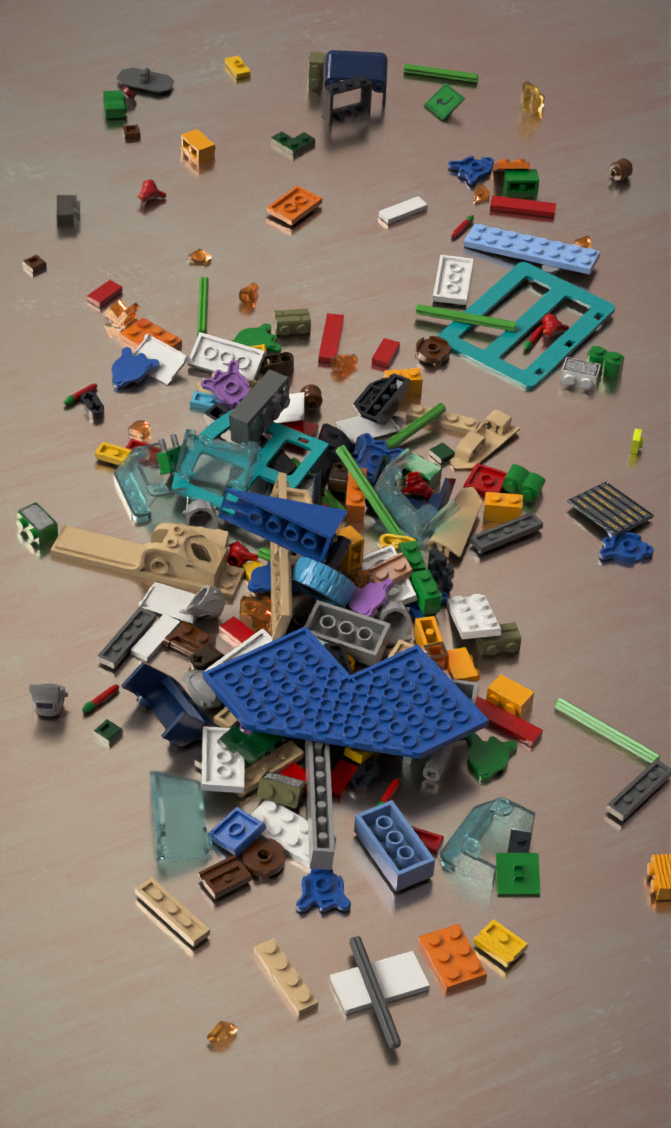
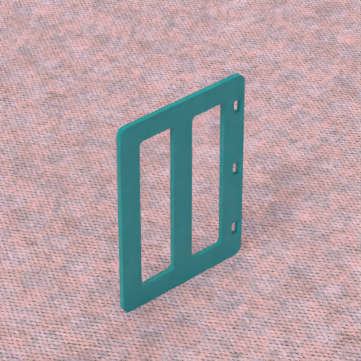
M520 262L464 311L465 313L485 316L525 279L550 289L515 321L517 325L514 332L505 330L486 349H480L460 339L461 336L474 326L473 324L453 321L437 336L444 338L448 342L447 345L451 347V351L526 389H533L615 312V305L527 262ZM568 298L589 308L578 321L525 370L519 369L500 359L564 299ZM568 343L573 344L570 348L566 346ZM538 371L543 372L540 376L536 374Z

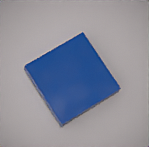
M236 807L207 835L211 841L237 857L267 828L263 822Z

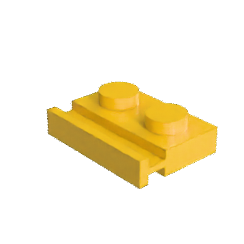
M494 919L480 931L478 936L473 938V944L506 968L528 946V943Z

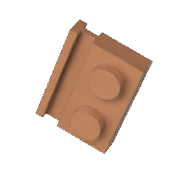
M402 552L368 569L374 583H381L390 578L396 584L412 576L411 574L413 573Z

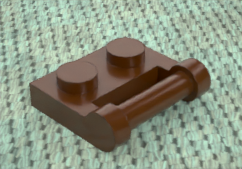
M183 621L171 635L165 637L163 645L191 656L207 644L213 646L216 643V637Z

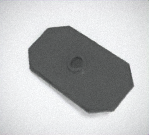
M138 68L123 69L117 76V80L124 86L157 93L170 90L174 83V80L169 75L152 72L149 68L144 70Z

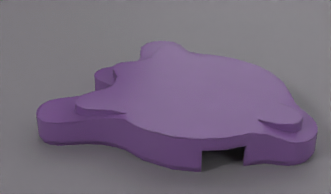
M236 360L229 362L227 372H222L218 369L212 378L201 381V387L211 391L220 403H230L237 406L249 393V383L239 372V363Z
M389 578L381 583L370 582L362 589L355 586V590L349 600L351 611L373 618L378 612L376 608L381 604L385 607L388 592L394 587L393 579Z

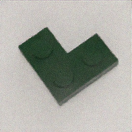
M280 132L271 137V143L291 156H295L313 146L315 138L305 132L294 138L284 132Z

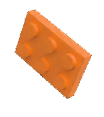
M296 185L267 206L266 213L293 225L321 205L322 197Z
M144 317L120 333V339L136 349L143 342L146 334L153 336L174 349L182 345V339Z
M459 923L419 936L418 942L446 992L487 978L484 967Z

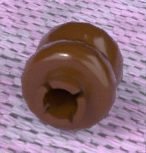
M621 158L610 165V175L617 181L632 175V163L625 158Z
M313 384L304 386L300 393L305 392V409L313 411L321 407L323 398L320 388Z

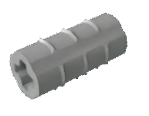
M452 744L429 755L423 770V776L427 780L434 782L440 780L453 749Z

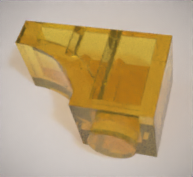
M526 81L522 86L520 110L532 116L544 109L545 95L539 93V87Z

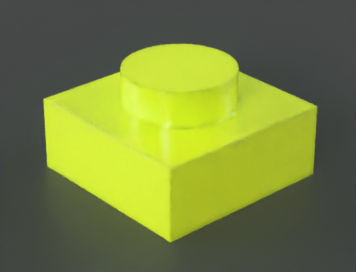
M635 428L631 454H638V449L643 447L644 437H641L642 429Z

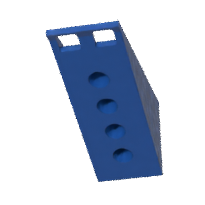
M227 487L218 517L303 557L323 563L333 544L337 541L348 510L233 490ZM227 493L238 497L239 501L227 500ZM223 507L235 510L234 516L223 514Z

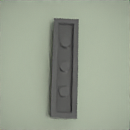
M531 512L471 536L470 543L481 554L542 529L543 522L534 512Z
M139 607L98 654L97 661L115 669L156 621V614Z
M658 759L654 760L607 804L606 810L623 821L671 776V768Z

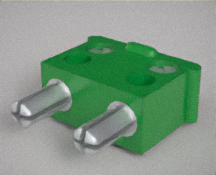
M171 434L170 438L173 447L167 449L165 440L159 439L161 452L156 453L161 470L160 474H170L171 477H174L172 473L176 472L186 447L185 444L179 445L176 434Z

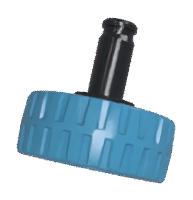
M339 535L324 563L308 557H299L291 571L292 585L315 600L345 608L355 590V584L341 574L338 568L348 551L349 545L352 544L351 540Z

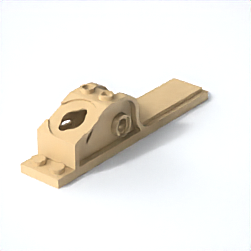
M279 472L271 493L272 497L313 504L307 490L290 488L286 473ZM270 541L272 641L285 636L291 621V571L298 558L303 556L299 554L292 556V551Z
M172 523L157 525L151 535V542L147 544L64 525L50 550L51 556L197 592L205 585L214 586L221 590L224 598L233 600L245 571L243 568L226 564L227 549L217 543H212L191 528ZM157 562H161L165 566H160Z

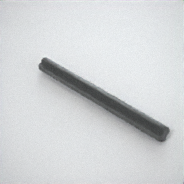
M359 936L352 937L349 944L390 1049L399 1048L401 1046L400 1037L362 939Z

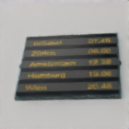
M608 482L601 483L567 501V503L615 537L654 517V514Z

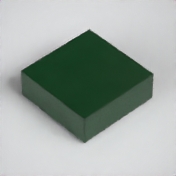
M443 442L429 449V455L440 464L453 458L455 454Z
M108 719L94 730V736L108 745L112 744L123 734V729Z

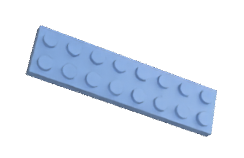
M474 224L464 240V247L589 275L600 257V251L592 248H583L560 241H552L528 234L488 227L483 224Z

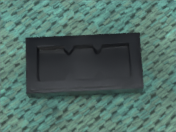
M324 643L323 646L349 675H353L343 645Z

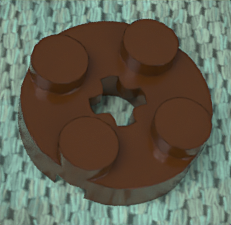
M429 336V339L424 340L423 337L416 343V358L420 361L439 366L449 358L451 347L447 345L448 342L444 338Z
M257 838L243 850L242 864L251 874L261 879H268L283 868L285 864L284 848L274 839L266 838V841H259V838ZM260 855L263 856V857L267 855L268 858H267V859H260Z

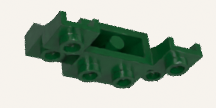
M234 725L219 739L232 753L238 751L252 765L264 754L271 755L277 749V743L281 746L290 737L251 731L246 735Z

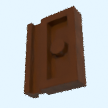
M235 855L198 872V879L203 882V885L214 899L250 882L252 877L244 865L236 859Z

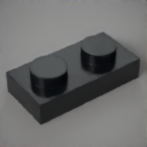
M511 829L507 853H529L532 833Z

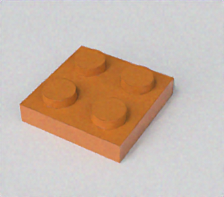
M500 159L497 163L493 164V171L530 169V162H525V159H516L513 162H509V159Z

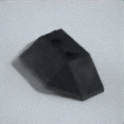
M394 373L389 375V377L371 382L355 400L353 407L360 417L385 426L401 406L410 379Z
M326 423L322 425L318 439L329 443V448L309 473L317 474L322 469L324 478L328 479L332 464L342 462L336 453L338 447L345 445L352 455L354 445L343 431Z

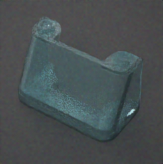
M186 429L175 470L180 475V479L185 481L194 479L229 486L239 491L249 489L263 454V450L258 443L249 441L247 446L244 442L237 444L208 438L206 435H195V430Z
M150 771V800L153 806L157 860L208 856V847H212V835L207 834L203 798H206V790H201V781L161 771Z

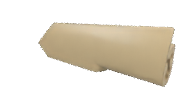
M493 410L475 431L470 430L459 442L455 454L450 460L453 469H473L476 463L480 464L518 432L521 427L511 426L512 418L509 415Z
M474 487L462 488L447 508L442 523L427 542L429 550L436 547L447 558L452 552L459 558L461 557L482 505V500Z

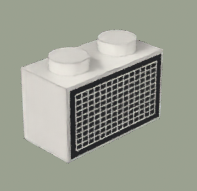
M566 357L560 384L595 391L601 364Z

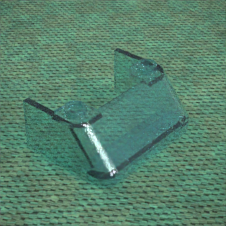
M159 442L134 448L114 471L116 486L131 518L135 521L141 522L181 513L183 510H186L188 505L187 487L169 491L163 483L149 484L143 470L159 467L156 453L161 452Z
M407 448L384 468L374 486V490L391 516L408 536L418 542H422L457 513L460 508L454 500H451L440 511H437L434 506L429 504L423 505L420 509L416 510L395 485L402 476V469L416 458L411 450Z
M497 798L473 807L440 851L439 861L441 865L490 890L494 888L497 866L479 857L482 853V845L477 840L493 819L518 831L530 833L533 831L535 812L506 798Z

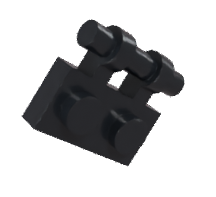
M434 547L429 550L428 570L432 573L431 575H433L438 588H441L443 592L450 595V591L453 589V565L447 564L448 558Z

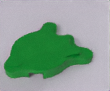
M268 323L257 328L243 329L232 340V342L246 346L266 344L267 352L274 354L280 353L282 348L281 345L276 343L277 336L269 334L271 332V325Z
M476 733L467 736V742L470 745L468 764L474 767V772L479 780L489 781L491 777L496 775V772L501 770L503 772L507 768L509 756L517 750L518 745L512 740L502 742L494 736L489 737L488 741H483Z

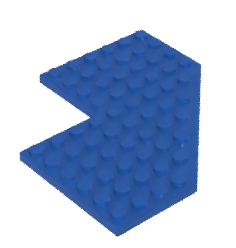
M305 626L202 673L204 681L241 725L250 731L421 759L489 725L487 717L418 644L353 675H349Z

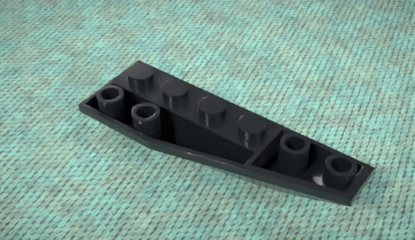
M216 402L204 412L206 427L222 415L235 409L236 406L230 403ZM230 429L220 436L253 459L256 458L272 438L264 432L258 442L254 443L249 449L231 441ZM282 449L270 462L278 464L277 471L286 473V475H290L297 468Z

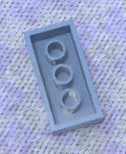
M392 800L355 815L354 832L395 891H399L434 875V857Z

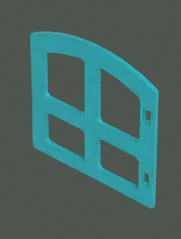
M231 410L206 427L184 452L174 474L172 492L192 500L203 499L210 501L219 511L224 496L221 497L190 484L192 473L200 457L204 455L244 471L231 489L247 492L259 478L275 484L279 471L267 466L287 442L310 451L296 471L290 476L286 475L289 487L297 489L329 448V443L273 421L265 432L272 435V438L254 460H249L212 444L218 437L230 429L229 414L233 411ZM300 439H304L309 442L305 444L303 442H300ZM227 493V500L239 501L238 497ZM223 507L222 513L234 516L235 510Z

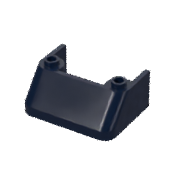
M331 50L326 54L324 86L340 82V80L365 75L372 82V90L382 93V106H385L388 58L386 54L381 52Z
M380 454L371 485L393 519L423 530L433 528L448 505L456 479L445 478L440 493L433 494L428 504L395 493L397 481L393 476L386 474L392 456ZM366 498V499H365V505H366V507H367L369 510L375 512V510L373 509V507L371 506V504L369 503V501H368L367 498Z
M141 662L121 685L123 689L137 696L136 701L142 707L148 706L153 709L167 727L161 735L162 738L168 740L175 747L178 745L182 747L202 738L203 726L215 727L175 678L144 662Z

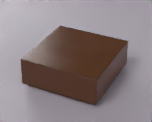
M138 125L122 126L125 140L141 138Z
M37 254L23 260V266L32 274L47 268L46 262Z

